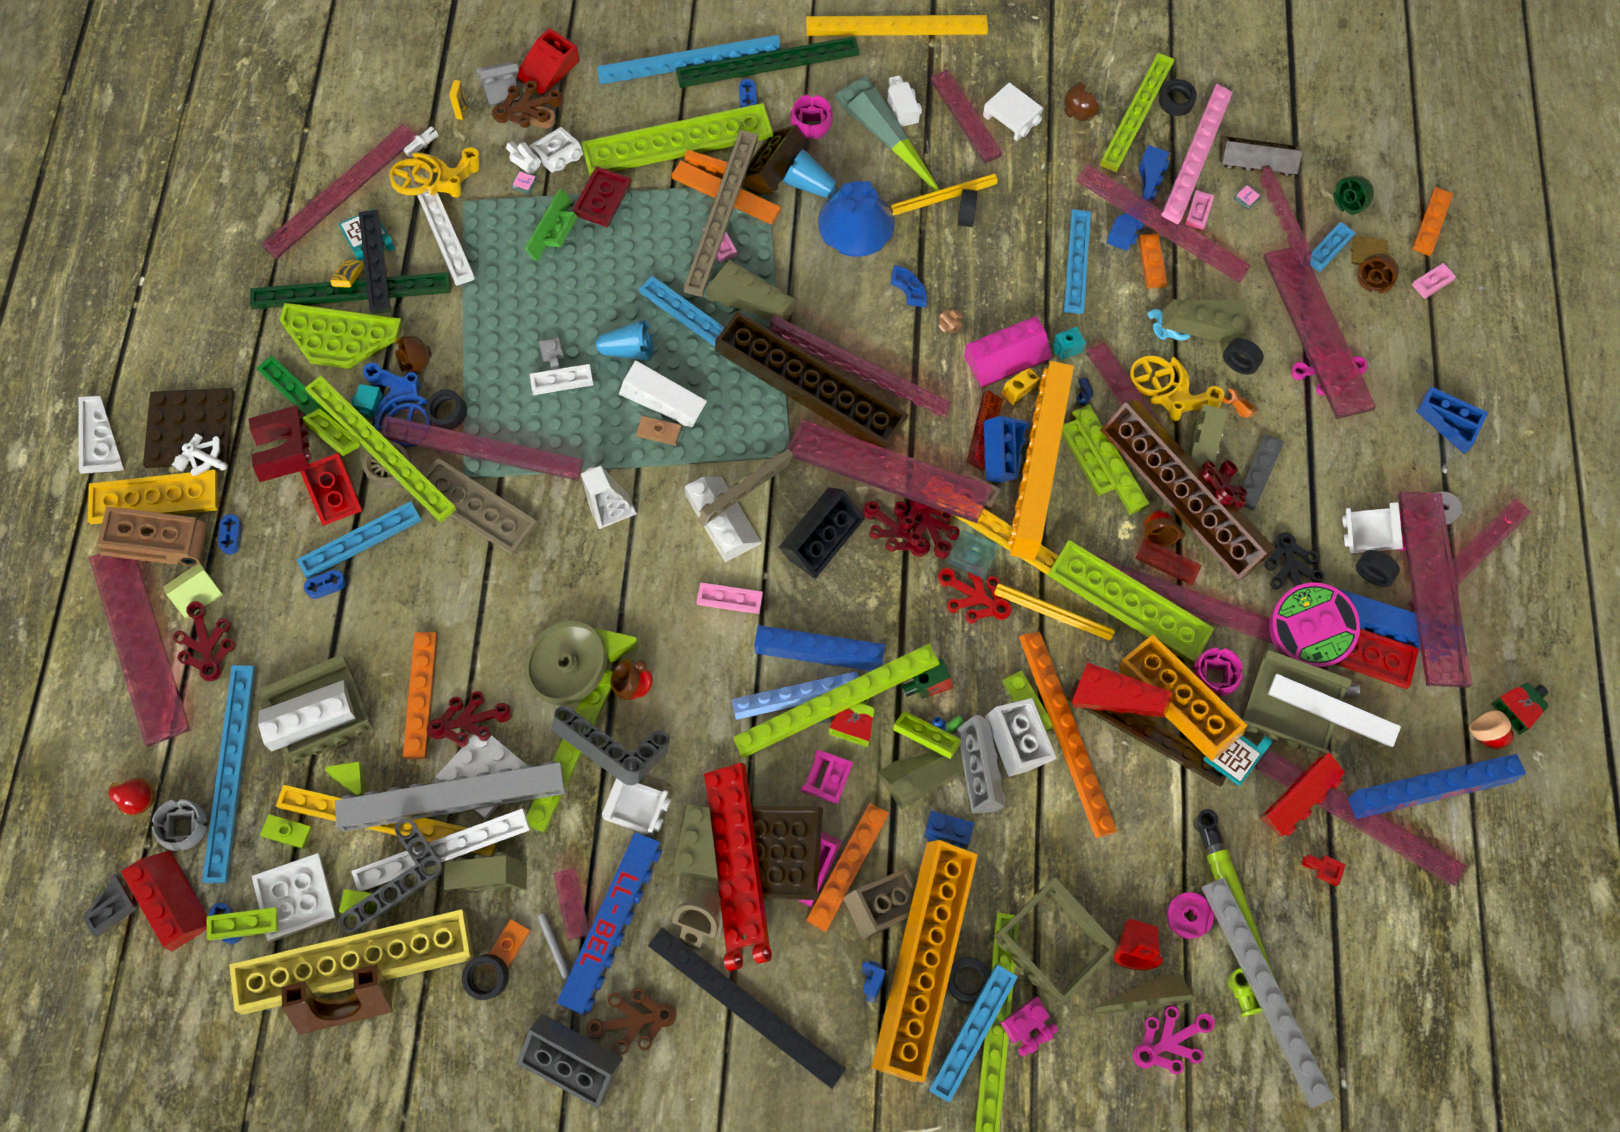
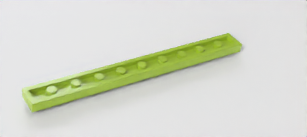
M321 375L305 387L307 393L344 429L358 439L360 445L440 523L457 510L425 476Z
M930 643L734 736L733 739L740 756L745 758L940 665Z
M997 913L994 934L1014 915ZM1019 922L1007 933L1016 945L1018 942ZM994 937L991 972L997 964L1015 974L1013 957L1007 950L1004 951L997 945V939ZM1013 987L984 1038L974 1132H1000L1008 1048V1035L1000 1022L1011 1014Z

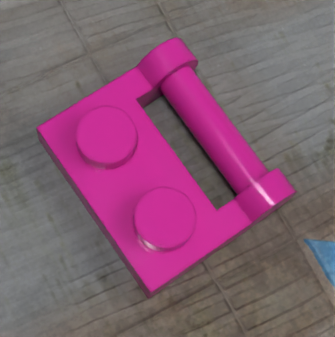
M816 750L813 766L806 784H803L801 792L838 805L853 762L821 750ZM823 761L829 762L819 789L814 787Z

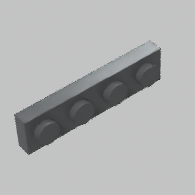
M1267 434L1263 436L1242 484V487L1248 493L1244 497L1247 504L1243 507L1252 511L1255 510L1283 446V441Z

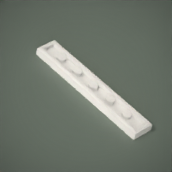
M1279 674L1274 676L1268 691V695L1390 747L1394 746L1401 728L1397 724Z

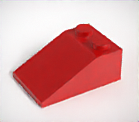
M340 453L310 463V469L300 471L322 526L363 511L350 472Z

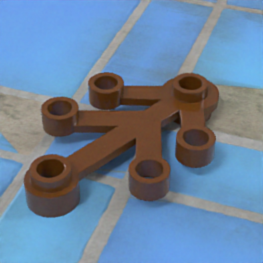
M531 80L526 83V91L517 105L511 106L514 99L520 96L518 87L510 86L507 90V98L502 105L493 108L492 116L498 123H506L509 120L520 124L523 128H527L531 124L529 116L538 119L540 122H546L549 119L547 110L540 109L537 111L532 108L548 103L552 107H559L563 104V95L560 91L554 89L547 96L530 100L531 96L538 90L536 82ZM520 112L523 113V115L517 116L515 115V113Z
M636 988L631 993L633 1002L641 1003L653 1012L642 1014L622 1000L619 993H612L608 997L609 1005L620 1009L629 1017L602 1022L600 1019H592L587 1023L586 1032L591 1038L598 1039L606 1031L630 1027L623 1039L617 1041L614 1046L617 1054L625 1055L629 1051V1045L644 1024L653 1023L648 1033L638 1039L639 1048L647 1051L652 1047V1041L661 1028L669 1027L675 1022V1008L668 1003L658 1005L648 998L642 989ZM636 992L642 993L643 996L640 1000L634 999ZM618 996L619 1002L617 1004H612V997ZM668 1011L669 1017L662 1019L660 1017L661 1012ZM593 1024L599 1025L598 1032L591 1031ZM648 1039L649 1045L645 1048L642 1047L641 1041ZM621 1043L626 1044V1049L623 1052L618 1051V1045Z

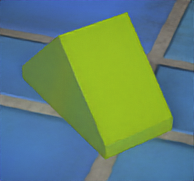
M595 628V631L602 637L606 645L607 658L610 663L638 648L636 637Z
M360 762L326 767L325 771L356 796H364V793H366L365 772Z

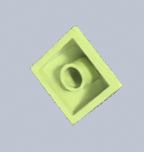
M201 563L193 566L163 586L166 595L185 619L189 618L186 608L191 602L198 601L207 606L223 595Z

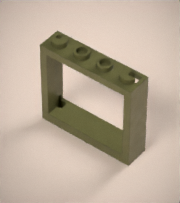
M1056 877L1048 881L993 935L997 939V945L1002 950H1007L1013 957L1012 961L1021 969L1023 968L1029 974V980L1045 992V998L1050 1003L1056 1005L1065 1003L1118 947L1117 943ZM1047 893L1101 950L1061 992L1056 989L1007 935Z

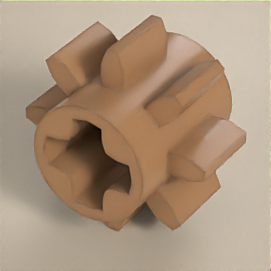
M947 309L939 316V328L944 333L950 332L953 334L962 327L961 318L963 316L958 310L951 311Z

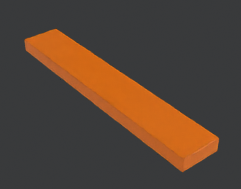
M680 161L671 174L672 179L713 198H716L722 179L683 161ZM743 189L740 190L734 207L770 225L774 223L781 212L780 206Z

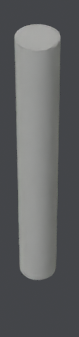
M543 913L537 916V919L563 980H566L570 975V970L548 918Z

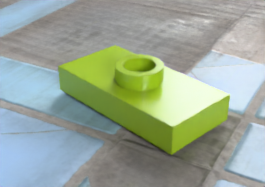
M268 814L260 836L304 849L312 827Z

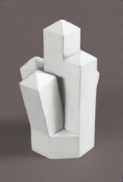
M514 142L507 143L506 149L510 152V161L517 164L527 174H533L540 167L541 160L525 142L519 143L518 146Z

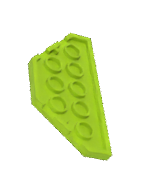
M284 303L280 316L281 324L310 364L345 369L354 367L395 342L396 338L399 337L402 327V320L400 318Z

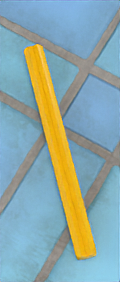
M990 174L891 205L893 215H898L960 196L962 189L980 190L996 185L998 179L996 174Z
M998 583L994 594L1106 640L1110 641L1114 636L1115 630L1001 583Z

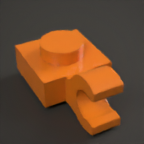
M1234 388L1228 390L1232 394L1231 399H1228L1226 396L1223 398L1224 403H1233L1232 405L1236 408V413L1243 418L1253 417L1258 412Z

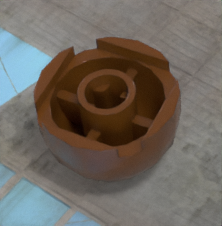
M1081 82L1076 83L1068 90L1064 101L1066 106L1064 111L1069 118L1074 117L1079 121H1087L1099 114L1098 110L1100 109L1092 93L1088 94L1084 91L1087 87Z
M1376 253L1368 256L1360 264L1357 280L1369 292L1374 290L1376 292L1379 291L1378 293H1384L1395 285L1399 275V268L1396 261L1390 255Z
M413 335L396 338L395 344H398L399 349L395 350V355L400 370L402 372L406 370L405 376L410 372L415 374L423 372L429 363V357H431L430 347L426 346L419 337Z

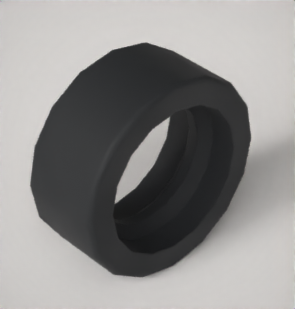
M1182 79L1170 80L1162 88L1159 104L1166 113L1172 116H1183L1192 110L1197 98V92L1195 87L1188 81ZM1180 92L1188 98V102L1182 104L1175 103L1168 98L1167 94Z
M962 189L958 226L973 227L978 195L977 190Z
M1235 338L1230 341L1224 350L1223 359L1234 371L1250 375L1258 370L1263 362L1264 355L1259 346L1252 341L1244 338Z
M444 389L435 392L428 399L425 412L427 418L437 428L452 430L464 421L467 415V406L465 401L455 391ZM448 400H454L456 402L454 413L446 419H438L436 414L439 406Z
M1367 550L1358 560L1356 571L1371 584L1388 587L1395 581L1400 572V567L1387 554L1377 550Z
M484 954L472 958L462 971L463 988L469 996L476 1000L485 1001L498 996L505 990L509 981L507 965L501 958L493 954ZM482 963H489L497 970L498 982L489 991H482L474 984L473 972Z
M960 958L952 965L947 989L957 1001L967 1004L975 1003L990 976V972L986 965L976 958ZM963 967H973L981 975V987L973 994L962 993L955 984V975Z

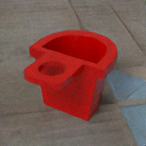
M1133 919L1127 920L1123 926L1119 946L1113 953L1114 961L1122 967L1133 970H1151L1161 965L1163 957H1160L1161 949L1159 948L1157 926Z

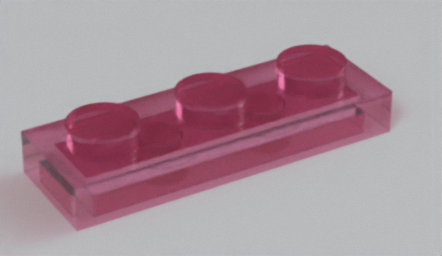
M576 868L553 873L567 940L570 941L587 936L590 930Z

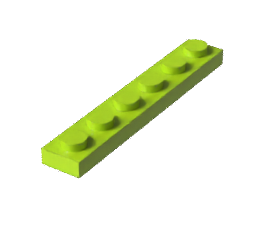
M1090 404L1071 413L1072 419H1078L1115 481L1117 485L1115 490L1129 514L1132 515L1147 508L1150 503L1116 447L1100 431L1103 426Z

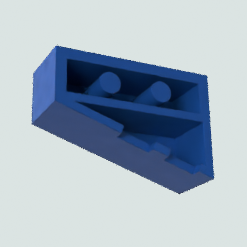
M1430 387L1423 395L1416 410L1421 417L1463 454L1472 448L1488 412L1433 387Z
M998 416L984 421L986 481L1004 483L1018 478L1023 458L1021 451L1027 440L1025 433L1026 429L1030 427L1031 422L1005 416Z

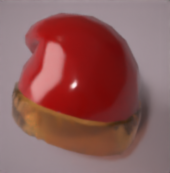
M135 777L126 780L122 784L118 782L111 783L108 796L110 800L116 803L121 813L127 816H138L148 811L153 805L155 790L151 782L141 777Z

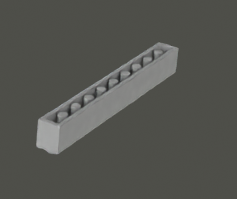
M548 761L543 763L542 766L524 765L518 770L506 768L499 770V773L495 774L482 772L478 773L477 777L459 776L455 777L453 781L447 782L445 780H435L432 784L424 786L423 784H412L406 789L393 787L387 789V792L382 793L369 791L364 793V796L346 795L341 800H335L337 827L342 832L397 823L403 818L415 820L566 794L563 768L561 763Z

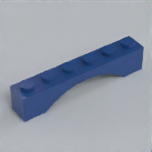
M1151 145L1147 146L1138 169L1143 185L1142 197L1131 210L1116 217L1109 233L1107 244L1128 251L1131 244L1135 245L1139 235L1136 231L1137 229H1142L1145 221L1142 217L1143 215H1148L1151 204L1148 203L1150 200L1154 201L1158 191L1155 189L1156 185H1161L1164 177L1161 173L1162 171H1167L1170 163L1167 158L1170 152Z

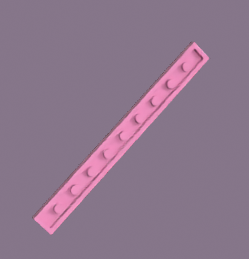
M1218 84L1213 88L1161 214L1162 217L1176 224H1179L1184 215L1233 93Z

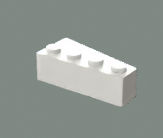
M602 466L591 467L584 473H581L588 504L599 529L637 514L629 494Z

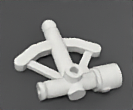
M195 434L188 444L185 443L183 445V453L176 456L172 463L174 468L183 472L188 462L191 461L193 467L191 474L193 476L207 471L211 466L221 470L227 469V464L217 459L220 452V439L217 436L213 437V441L199 444L203 438ZM213 446L210 455L199 450L202 448ZM194 456L204 461V463L197 467Z

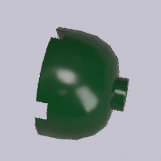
M1352 175L1341 179L1336 184L1337 188L1333 197L1340 211L1344 212L1345 210L1347 213H1350L1349 215H1354L1364 211L1371 205L1374 198V188L1367 178L1360 175Z

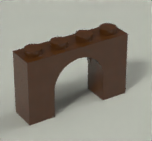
M378 965L354 969L355 993L342 999H321L312 993L306 981L283 986L282 1009L297 1033L301 1035L392 1013L391 990Z

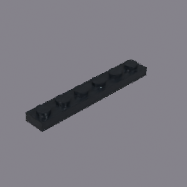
M378 209L358 212L369 311L371 315L391 312L380 214Z

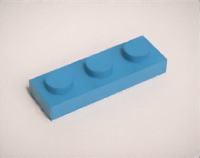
M1340 222L1307 256L1304 262L1320 273L1347 245L1356 232Z

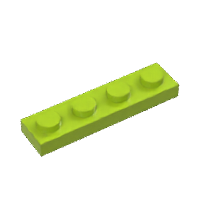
M1076 419L1064 424L1061 435L1096 495L1100 496L1116 489L1115 481L1079 420Z

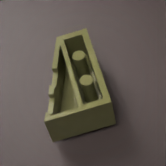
M1208 405L1202 406L1194 422L1188 455L1203 471L1202 465L1207 460L1212 461L1216 467L1218 466V463H1215L1216 457L1220 454V440L1223 437L1228 411Z
M687 804L673 868L674 874L718 883L710 809L708 807Z
M505 852L495 853L494 857L475 855L474 859L469 860L464 857H457L452 862H445L444 890L452 893L484 892L486 889L497 888V891H505V887L527 890V863L510 857Z

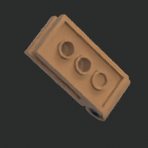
M106 506L97 544L98 548H100L101 556L197 566L201 561L208 526L205 522L196 520L194 517Z

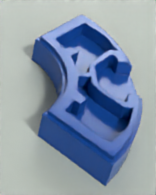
M894 265L891 285L898 287L904 292L907 305L926 308L927 295L923 283L921 284L913 272L904 267Z

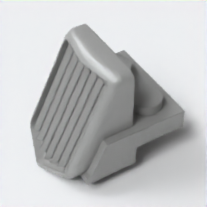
M513 61L476 69L475 76L479 86H482L490 105L503 104L508 96V88L510 86L517 87L515 79L519 70L517 64H513Z

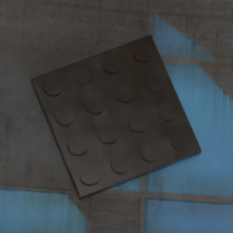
M232 388L150 392L143 459L145 468L173 467L172 463L176 456L183 453V445L185 443L188 444L195 434L203 438L199 444L213 441V437L217 436L220 439V452L217 459L229 464L234 390ZM209 446L199 450L210 455L213 446ZM194 456L197 466L204 463V461ZM191 461L188 462L187 466H192Z
M751 806L763 899L817 901L823 808Z

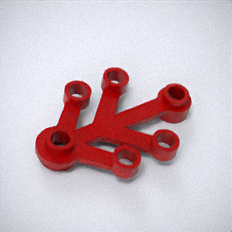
M972 566L968 571V577L973 580L975 589L957 580L952 569L944 568L940 570L938 582L942 586H952L969 596V598L959 600L951 599L947 605L949 612L957 613L960 608L978 604L987 606L988 608L978 611L970 609L967 611L965 619L970 624L976 623L978 619L993 616L998 620H1004L1010 616L1012 611L1010 603L994 594L999 583L997 577L990 576L986 582V587L992 591L993 599L986 596L980 576L981 569L978 566ZM971 571H977L978 575H972ZM946 576L950 580L946 582L942 578ZM989 581H995L996 585H990ZM950 604H956L957 608H951ZM997 608H1003L1004 612H998ZM974 614L976 618L970 619L968 615Z

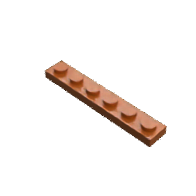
M414 632L403 749L404 759H427L429 737L427 725L430 723L438 636L436 632Z
M869 803L806 922L827 932L844 900L843 898L849 891L889 816L888 812Z

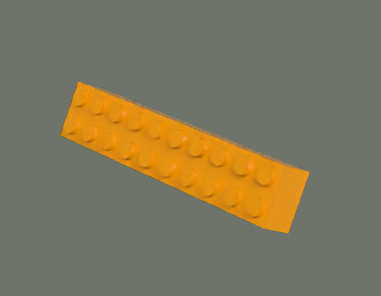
M1050 361L1048 368L1043 370L1042 379L1038 387L1039 394L1035 403L1036 410L1032 418L1033 425L1028 439L1029 446H1027L1025 454L1026 461L1022 470L1023 477L1018 490L1019 497L1015 506L1016 513L1011 526L1012 533L1008 542V547H1011V556L1035 561L1042 542L1073 375V365Z
M941 840L926 843L872 1069L912 1082H925L978 854Z

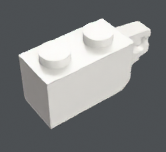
M900 75L890 77L887 103L901 127L919 123L922 109L920 103H917L915 100L914 89L910 88L908 82H903Z

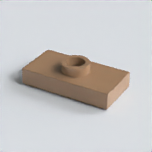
M642 416L636 434L637 437L676 446L682 427L679 424Z

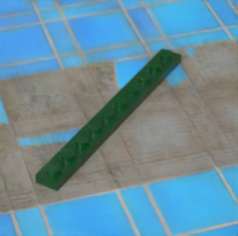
M853 36L676 68V75L679 87L683 88L858 56L859 48L856 38Z
M449 272L387 277L390 298L450 293ZM366 279L355 280L351 287H333L331 282L250 288V306L252 309L283 307L284 303L311 305L368 300Z

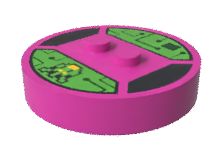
M1305 583L1292 588L1277 601L1270 615L1269 631L1272 642L1280 654L1324 669L1337 664L1352 652L1359 638L1360 621L1355 606L1343 592L1323 583Z

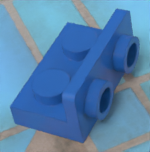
M931 811L924 838H927L928 842L941 840L967 850L974 822Z
M870 960L869 963L863 962L862 973L868 976L863 993H866V1001L875 1004L885 979V970L882 969L881 964Z

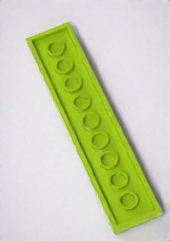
M764 103L583 141L581 146L589 176L591 177L596 166L616 172L685 157L687 150L704 153L735 145L740 130L758 134V141L773 137V132Z

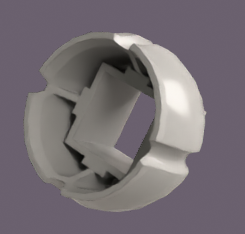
M188 799L165 802L157 809L152 818L155 824L152 827L155 839L160 845L172 851L188 850L196 846L203 839L207 827L204 825L207 822L204 810L198 804ZM192 819L191 835L176 836L177 820Z

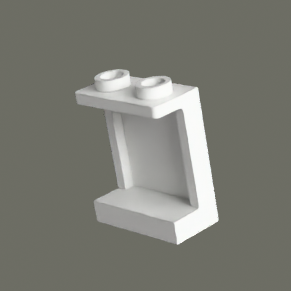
M1008 83L985 104L983 117L989 120L994 116L1014 131V139L1018 141L1021 137H1025L1033 126H1037L1041 122L1043 107L1011 83Z
M1398 502L1390 503V508L1351 512L1350 508H1346V515H1343L1344 528L1348 527V534H1344L1345 547L1349 546L1350 553H1361L1367 550L1403 549Z
M616 778L602 816L606 821L654 837L655 832H659L662 827L663 819L661 817L664 811H668L671 798H669V792L666 790L662 792L639 783L626 785Z

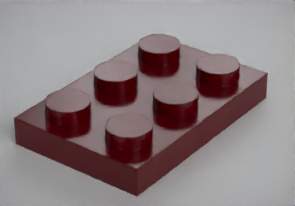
M596 166L572 212L579 218L608 228L632 184L631 178Z

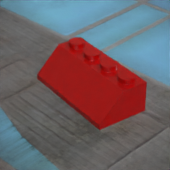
M1330 753L1320 755L1263 813L1260 819L1279 837L1284 835L1288 837L1297 828L1295 824L1300 819L1304 821L1312 813L1310 808L1315 803L1321 804L1328 797L1326 792L1331 787L1335 789L1343 781L1341 777L1345 772Z
M170 850L141 858L121 871L163 948L173 952L207 930L208 914Z

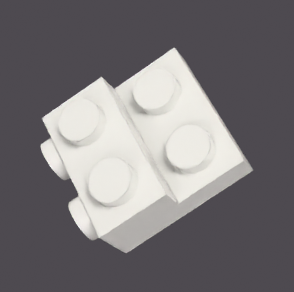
M562 127L529 145L531 151L541 159L543 166L551 173L562 170L566 164L579 160L581 155H583L579 142Z

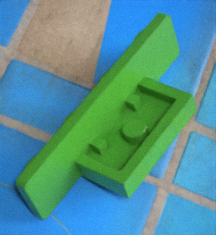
M563 189L557 191L525 247V250L534 261L539 260L546 246L561 247L578 218L574 212H566L571 204V199Z

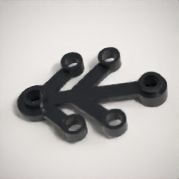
M1287 532L1280 533L1275 539L1276 550L1264 563L1267 570H1275L1279 564V558L1283 553L1285 555L1286 562L1278 574L1270 580L1271 588L1275 590L1280 589L1284 585V579L1288 573H1290L1293 587L1302 584L1299 572L1310 578L1313 583H1321L1325 577L1321 570H1312L1294 557L1295 553L1304 558L1307 564L1313 565L1319 559L1318 553L1315 551L1308 552L1297 545L1296 539L1292 534ZM1283 539L1287 540L1289 544H1285ZM1309 555L1313 556L1315 560H1311ZM1268 561L1274 562L1275 566H1271ZM1314 574L1319 575L1320 579H1316ZM1274 580L1279 581L1280 585H1276Z

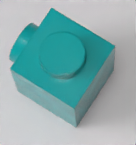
M1076 326L1056 334L1052 348L1054 353L1058 354L1061 360L1082 353L1086 342Z
M359 384L356 395H353L352 406L364 418L375 417L376 409L383 399L380 388Z

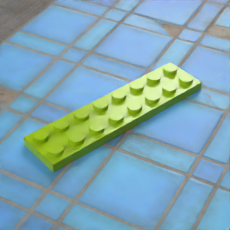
M1070 540L1066 542L1047 575L1145 636L1150 637L1153 634L1171 652L1191 664H1194L1197 657L1201 654L1214 630L1210 625Z

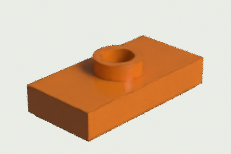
M510 919L489 954L501 958L507 965V968H509L531 931Z

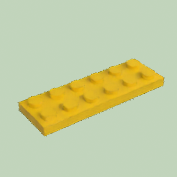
M207 470L197 476H193L189 472L90 483L88 522L91 525L101 524L106 506L171 515L217 511L218 473L216 470Z

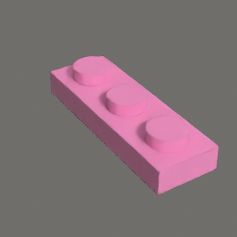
M700 582L697 605L760 614L763 592Z

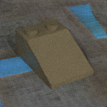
M908 868L855 889L843 898L863 940L908 919L916 888Z

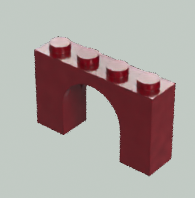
M298 405L249 418V429L257 446L281 439H288L278 447L251 454L252 467L259 482L310 469L309 460L312 457L307 437L309 432L306 424L303 422L305 413H300Z

